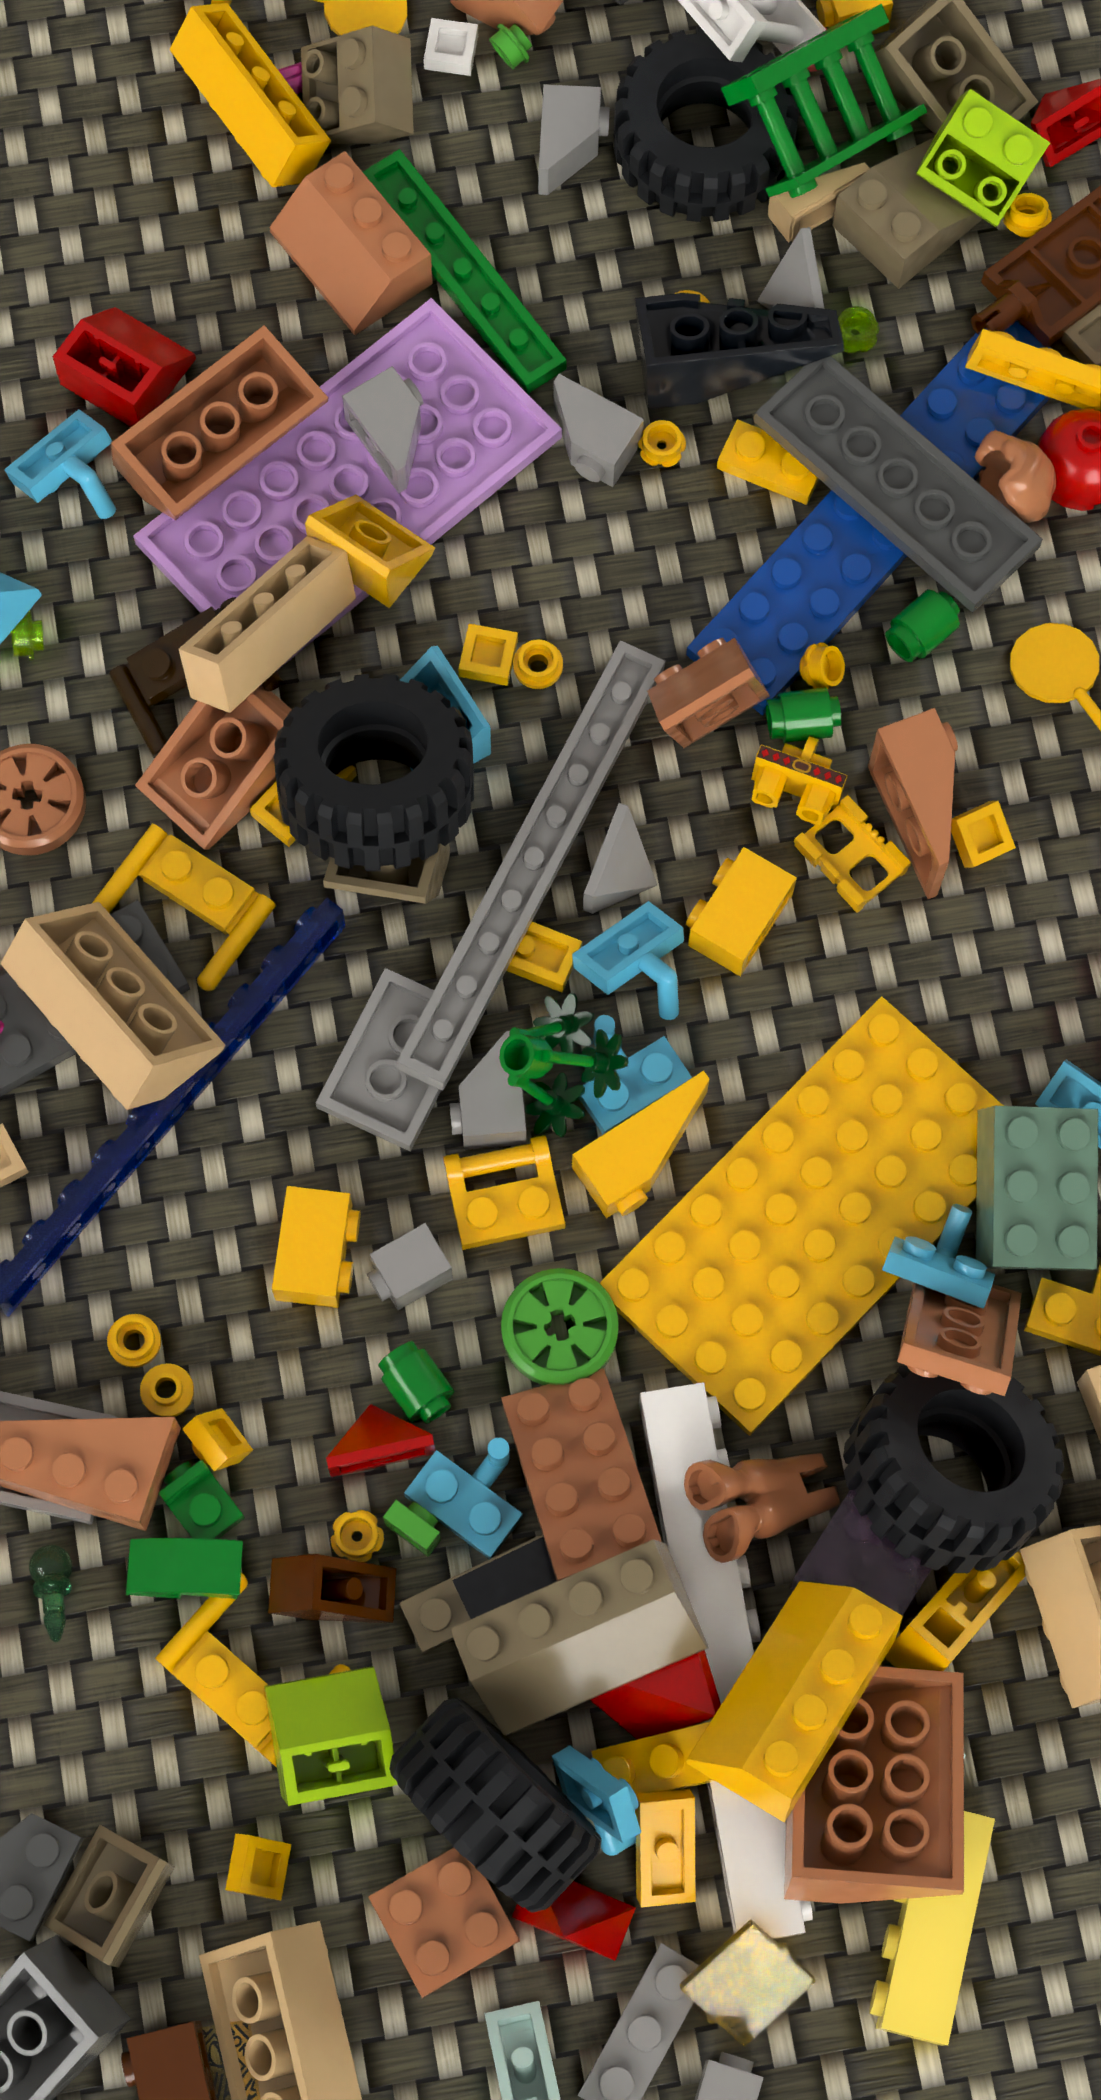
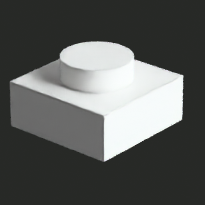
M431 18L424 54V70L471 76L478 40V24Z

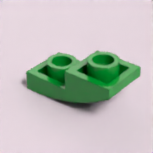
M202 1538L130 1539L125 1595L180 1599L182 1595L237 1599L240 1595L243 1541Z

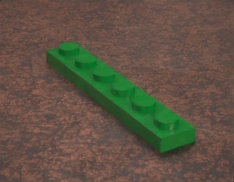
M400 149L363 171L365 176L430 252L432 275L527 394L567 369L566 358Z

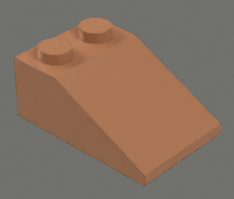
M724 638L712 641L698 651L697 654L700 659L684 669L680 664L664 670L654 678L657 685L647 690L663 730L683 748L770 697L754 667L735 638L728 642Z
M262 684L230 713L197 701L135 786L204 850H209L250 812V808L276 782L274 743L277 732L284 726L283 720L292 709L272 691H265Z
M935 708L877 729L868 764L871 776L927 899L938 895L949 864L955 751L958 750L956 736L948 722L941 723Z

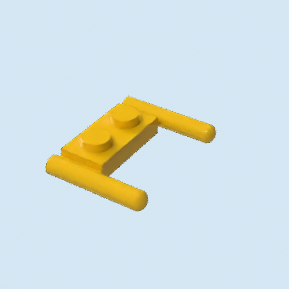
M153 823L92 902H99L110 914L135 879L140 876L144 882L225 935L228 934L229 936L197 978L199 987L205 991H213L276 907V904L270 898L257 893L252 886L178 838L168 835L161 827Z
M241 1573L240 1594L248 1585V1580L243 1573ZM208 1597L155 1659L269 1762L277 1767L264 1687L268 1684L208 1632L236 1599ZM338 1664L329 1674L349 1671L351 1669L344 1664Z

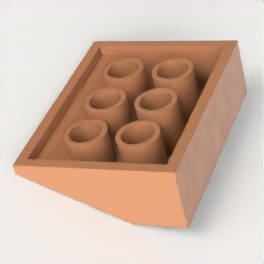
M879 1666L786 1819L784 1899L842 1904L963 1894L964 1673Z

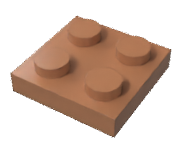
M454 1847L368 1896L422 1998L520 1942L486 1877Z

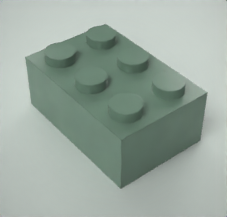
M991 1106L977 1110L976 1260L982 1262L989 1269L1096 1270L1098 1109Z

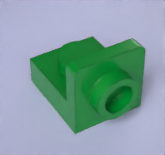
M200 1460L193 1466L187 1461L175 1468L163 1480L166 1487L159 1492V1495L191 1538L219 1539L245 1519L242 1512L222 1488L203 1460Z

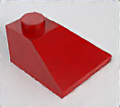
M705 1650L590 1700L636 1739L703 1723L713 1719L721 1706Z

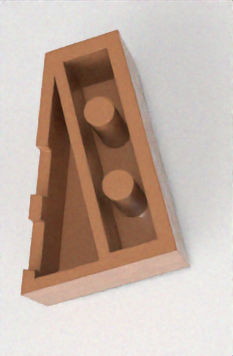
M175 1417L0 1421V1486L146 1531L181 1427Z

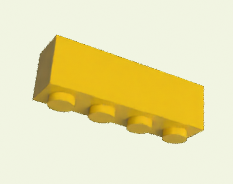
M228 3L191 6L169 50L270 186L273 188L300 184L305 176L315 170L331 139Z

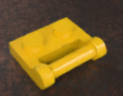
M546 1135L530 1138V1144L462 1158H459L458 1153L443 1156L462 1250L565 1229L564 1215ZM535 1164L537 1173L535 1178L469 1192L466 1191L464 1178Z

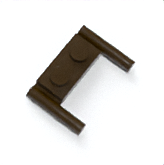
M237 597L227 599L217 610L213 607L208 608L127 657V664L119 665L110 671L109 675L153 758L158 755L166 744L167 739L156 721L150 706L159 703L187 686L179 648ZM278 671L262 683L265 691H273L282 685L283 680Z

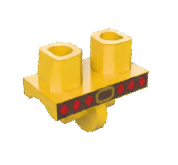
M809 736L804 749L785 743L782 752L761 744L755 759L751 780H754L752 801L768 808H777L783 791L801 797L796 815L801 820L821 825L829 811L839 805L848 775L831 770L830 767L833 760L815 754L819 742L817 738Z

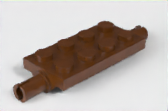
M1101 185L984 271L981 283L997 300L971 318L972 327L977 334H980L982 329L986 328L991 332H1003L1019 321L1045 348H1048L1063 336L1066 329L1101 304Z

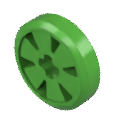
M556 1268L535 1273L522 1281L514 1289L505 1304L501 1320L504 1349L515 1368L525 1377L538 1384L564 1385L571 1384L581 1378H588L606 1366L615 1350L618 1337V1315L615 1305L601 1284L582 1272ZM563 1315L564 1322L572 1320L575 1326L568 1329V1339L558 1341L556 1333L550 1336L547 1335L545 1330L551 1327L553 1316Z

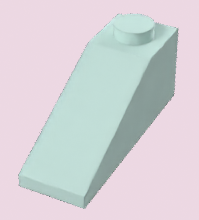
M535 2001L484 2013L502 2100H561L540 2002Z

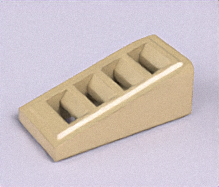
M863 162L820 175L815 178L818 184L816 188L795 198H791L788 191L769 197L768 216L788 243L790 241L793 242L801 228L811 227L812 230L834 217L837 195L870 168Z

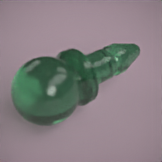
M45 1545L37 1549L31 1556L29 1573L35 1582L33 1593L36 1597L42 1599L43 1613L45 1614L43 1617L44 1626L50 1639L53 1642H59L66 1624L64 1597L72 1590L71 1581L69 1580L72 1573V1560L68 1552L62 1547Z

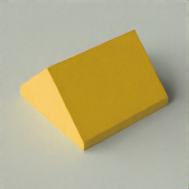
M356 494L310 514L305 522L308 537L346 550L353 584L388 608L393 605L435 550L434 546Z

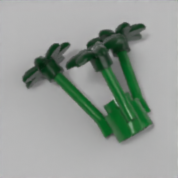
M575 993L567 995L562 1007L555 998L551 996L545 997V1006L550 1016L536 1018L533 1021L535 1027L522 1029L513 1027L510 1030V1036L503 1042L500 1049L499 1059L501 1066L506 1073L510 1074L507 1079L508 1084L522 1088L538 1100L526 1105L524 1108V1112L528 1115H540L533 1129L536 1135L543 1134L552 1124L556 1135L564 1137L567 1131L565 1117L582 1119L585 1116L584 1111L573 1104L585 1093V1087L583 1085H576L567 1089L568 1080L564 1072L557 1075L552 1089L541 1081L534 1083L530 1079L543 1077L551 1070L555 1063L582 1066L585 1068V1071L582 1074L581 1081L585 1083L594 1081L595 1098H600L604 1095L607 1085L615 1091L620 1089V1077L616 1070L625 1068L629 1063L627 1057L617 1055L622 1045L620 1034H614L609 1040L606 1032L599 1029L595 1039L596 1049L587 1047L593 1044L592 1038L580 1027L591 1022L594 1019V1013L590 1011L576 1013L578 1001ZM574 1042L578 1043L579 1045L586 1046L582 1050L583 1055L574 1054ZM560 1043L562 1052L553 1051L552 1049Z

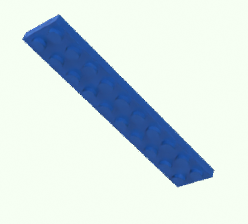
M1017 322L1003 331L1022 343L1037 348L1044 347L1027 329ZM977 333L974 334L900 415L975 481L979 478V472L986 469V467L979 465L974 457L983 438L994 430L1016 437L1050 399V397L965 368L970 349L979 336ZM831 490L689 644L686 656L695 662L700 659L697 654L698 651L707 644L719 638H724L726 642L735 638L770 697L752 707L763 716L766 713V700L776 699L778 693L785 692L800 675V660L808 646L811 644L817 645L820 642L828 644L903 562L907 555Z

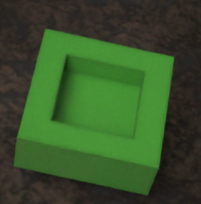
M395 1500L383 1516L385 1526L427 1557L430 1556L441 1541L440 1532L434 1528L438 1520L414 1501L407 1508L398 1500Z

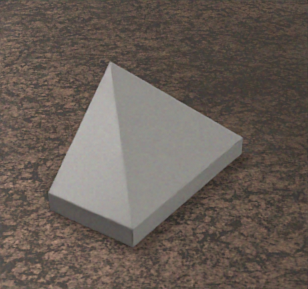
M811 227L800 229L758 298L757 302L769 310L776 304L825 309Z
M618 803L584 891L583 911L592 914L657 886L629 806Z

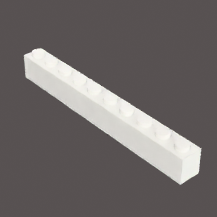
M702 1382L642 1392L639 1398V1408L663 1542L667 1544L709 1648L705 1652L720 1703L722 1704L754 1654L752 1643L761 1642V1634L756 1610H746L742 1589L751 1587L746 1556L743 1555L740 1559L725 1563L718 1562L708 1553L703 1539L704 1525L709 1517L722 1509L737 1506L736 1502H729L711 1510H698L691 1505L684 1488L686 1471L693 1463L713 1460L730 1467L726 1449L717 1450L713 1429L721 1428L718 1401L716 1396L707 1397L705 1384ZM716 1781L707 1783L734 1937H746L747 1926L750 1924L748 1939L734 1938L735 1945L754 1942L755 1938L750 1937V1935L758 1934L772 1940L805 1933L804 1921L813 1920L811 1902L784 1899L786 1823ZM751 1930L761 1931L762 1933L751 1932ZM758 1938L757 1942L766 1941V1940H763V1939H761V1938Z

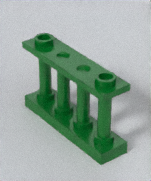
M882 4L846 18L721 88L728 106L748 99L751 107H757L787 175L765 188L769 197L788 191L790 197L795 198L811 191L818 186L815 180L816 177L884 137L887 142H891L913 131L910 122L927 113L924 103L900 112L871 44L875 40L872 31L889 22ZM845 46L848 52L854 51L883 121L869 129L839 61L843 58L840 49ZM813 64L816 70L822 69L851 137L850 140L838 147L834 143L807 80L811 76L808 67ZM782 83L784 89L789 87L819 155V158L805 166L774 96L778 95L775 85Z

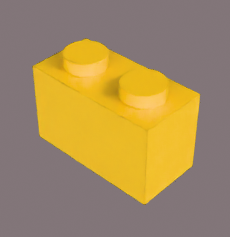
M743 847L735 861L726 858L720 866L712 882L713 885L717 886V889L710 900L706 902L700 899L691 911L686 921V926L691 928L688 946L741 977L791 899L797 877Z
M287 1186L272 1283L275 1301L338 1308L340 1293H350L353 1262L345 1261L348 1241L357 1242L361 1216L360 1211L352 1210L353 1205L350 1193Z

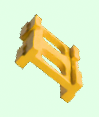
M847 795L840 801L839 806L825 817L821 825H814L806 833L802 832L795 837L794 846L814 868L819 864L825 876L833 884H837V892L858 913L863 909L864 905L893 881L903 876L907 872L911 861L900 852L891 840L884 844L885 838L883 836L878 837L879 832L872 830L873 826L871 823L865 824L868 816ZM837 820L851 832L854 839L838 853L830 854L816 840L815 835L830 822ZM866 857H873L887 871L888 876L872 890L866 891L854 881L849 872Z

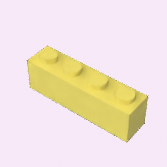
M964 1811V1892L962 1895L894 1900L895 1902L902 1903L898 1925L888 1924L881 1956L890 1959L886 1981H876L871 1998L869 2014L878 2016L875 2029L941 2046L949 2044L995 1822L994 1818Z

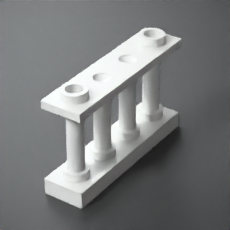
M678 0L729 61L743 62L756 40L772 42L783 54L826 30L801 0Z

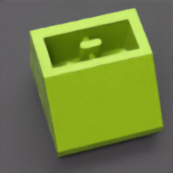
M969 89L960 95L934 136L916 174L994 227H997L1050 142L972 89Z
M373 1666L264 1686L281 1797L288 1806L398 1785V1782L392 1777L389 1770L394 1749L385 1706Z

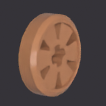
M20 744L0 751V848L18 855H38L60 847L74 835L85 814L86 793L78 770L61 752L40 744ZM35 790L37 798L41 799L40 802L33 801V808L23 809L21 801L17 800L18 797L25 798V791Z

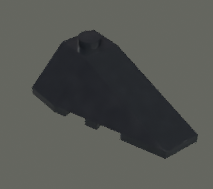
M690 293L635 298L642 376L648 409L698 404L844 351V342L836 310L787 304H776L770 310L745 307V300L729 298L727 305L700 302L699 294Z

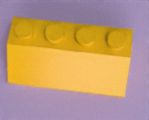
M799 1581L690 1753L686 1763L785 1823L892 1647L903 1615L854 1587Z

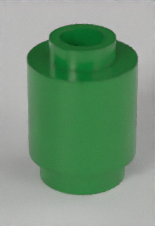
M930 589L925 590L891 620V628L885 632L889 646L906 662H913L916 658H925L959 628V607L947 593L943 591L937 593Z
M824 687L778 693L776 699L766 700V720L770 739H782L783 743L807 741L809 736L817 739L831 738L833 736V727L841 726V709L838 696L830 697L828 689Z
M413 1341L397 1347L378 1364V1367L384 1374L381 1378L382 1382L410 1422L422 1419L425 1424H428L441 1417L450 1409L451 1404L448 1399L454 1393V1389L425 1349H418Z

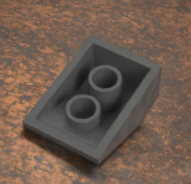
M58 1935L23 1952L0 1978V2100H53L105 2049L131 2020L129 2015Z

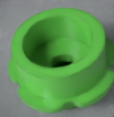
M501 23L498 24L497 29L499 31L489 38L491 45L511 69H514L522 61L528 63L529 55L527 51L532 47V44L527 36L516 24H513L510 28L505 27Z

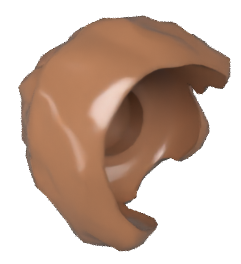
M997 430L989 432L981 441L974 456L979 465L986 467L985 470L979 472V484L1025 524L1041 520L1048 513L1051 498L1056 488V473L1052 462L1042 449L1033 442L1023 441Z

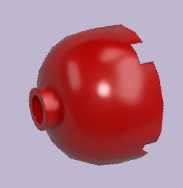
M1084 408L1067 411L1052 420L1039 438L1037 445L1047 455L1055 469L1056 488L1051 500L1065 508L1080 511L1092 510L1094 505L1101 504V410Z

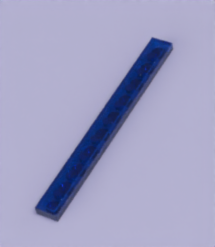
M326 898L317 909L312 906L302 914L294 928L296 934L284 947L277 945L269 952L261 965L263 972L251 985L244 983L236 990L228 1003L230 1010L217 1024L215 1022L208 1024L225 1043L226 1046L222 1052L166 1098L134 1108L126 1120L128 1127L116 1141L112 1139L106 1141L95 1153L91 1162L94 1165L81 1181L74 1179L64 1188L57 1199L59 1207L46 1221L40 1219L30 1227L22 1240L24 1247L11 1262L5 1259L0 1263V1311L7 1317L11 1315L346 927L343 909Z

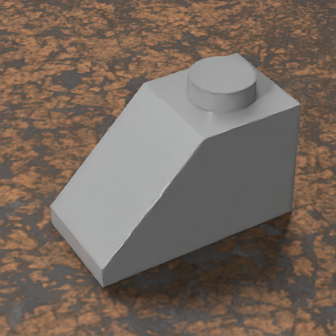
M544 84L539 153V195H549L598 156L599 136L608 137L610 107L600 106L601 87Z
M391 366L344 394L342 398L345 420L399 494L407 489L421 430L420 406L423 405V399L413 381L409 378L403 381L394 367Z
M558 374L554 380L553 405L559 426L562 428V436L570 464L585 479L592 482L602 481L614 487L639 448L638 442L643 436L644 419Z
M506 1031L459 1085L460 1103H450L452 1135L463 1134L464 1150L526 1144L523 1091L520 1087L508 1084L507 1079L510 1074L504 1071L499 1059L501 1046L510 1036V1031Z

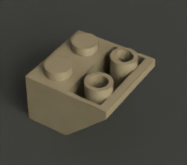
M369 26L301 47L303 104L331 139L330 144H379L414 134L410 38L375 26Z

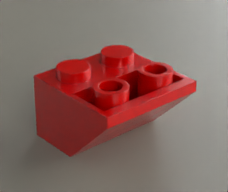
M116 307L81 319L52 356L61 386L130 427L166 400L196 360L193 352Z

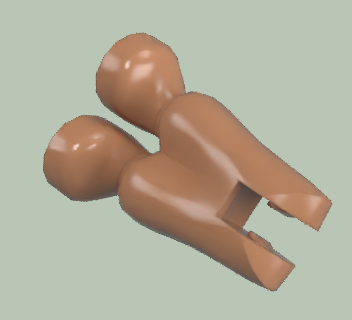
M816 1453L779 1459L742 1460L733 1468L713 1460H704L693 1463L688 1467L684 1479V1488L691 1505L698 1510L718 1508L737 1498L746 1502V1505L722 1509L709 1517L704 1525L703 1539L710 1556L721 1563L740 1559L746 1552L753 1537L764 1539L775 1536L805 1519L838 1506L840 1500L836 1486L807 1493L802 1479L828 1467L823 1455Z

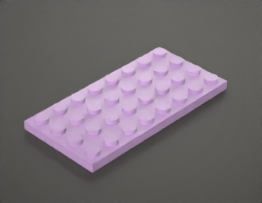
M430 298L320 386L321 390L328 396L327 403L178 519L174 520L162 512L133 535L134 541L139 549L200 613L210 607L217 610L227 599L238 597L307 536L305 522L310 514L355 494L429 544H433L562 438V428ZM391 366L394 367L403 381L407 378L413 381L423 399V405L420 406L421 430L407 489L399 494L345 420L342 398L344 394ZM354 585L356 599L289 660L362 602L369 594Z

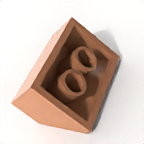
M343 151L305 176L270 226V233L354 335L433 284L430 252L346 151Z

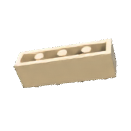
M306 536L179 648V653L190 698L226 712H232L356 599L346 550Z

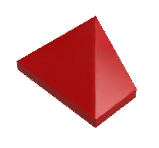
M1101 78L1043 95L1031 121V126L1034 132L1050 142L1042 155L1045 166L1051 168L1101 137Z
M370 1404L329 1453L326 1461L330 1476L336 1477L433 1455L435 1444L431 1433Z
M573 1881L548 1909L530 1912L525 1907L523 1908L517 1904L512 1918L615 1961L636 1907Z

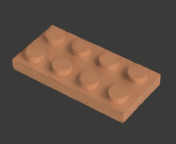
M913 1282L897 1362L907 1365L910 1371L923 1377L935 1378L939 1375L958 1381L965 1389L976 1394L988 1395L996 1393L1005 1396L1012 1376L1022 1293L992 1284L990 1294L983 1309Z
M604 1368L588 1378L578 1379L571 1384H547L501 1397L506 1419L557 1581L654 1539L662 1542Z

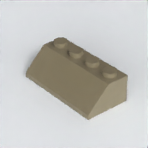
M654 1539L450 1628L469 1680L504 1736L522 1730L709 1648L667 1544Z

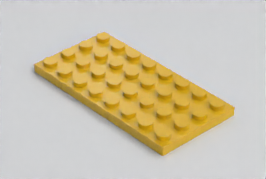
M881 996L618 1263L600 1284L610 1295L616 1311L693 1384L704 1382L707 1397L716 1396L719 1408L747 1435L751 1436L901 1279V1277L882 1270L894 1237L905 1240L906 1237L913 1236L934 1244L942 1234L952 1205L960 1204L969 1208L976 1201L977 1110L1004 1105Z

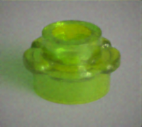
M859 306L845 309L838 318L844 342V352L853 354L859 350L861 352L871 350L877 343L876 334L879 332V325L874 315L868 309ZM851 330H859L860 334L853 335Z
M28 611L26 616L11 631L13 657L28 656L29 661H33L34 651L44 650L42 620L32 621V615Z

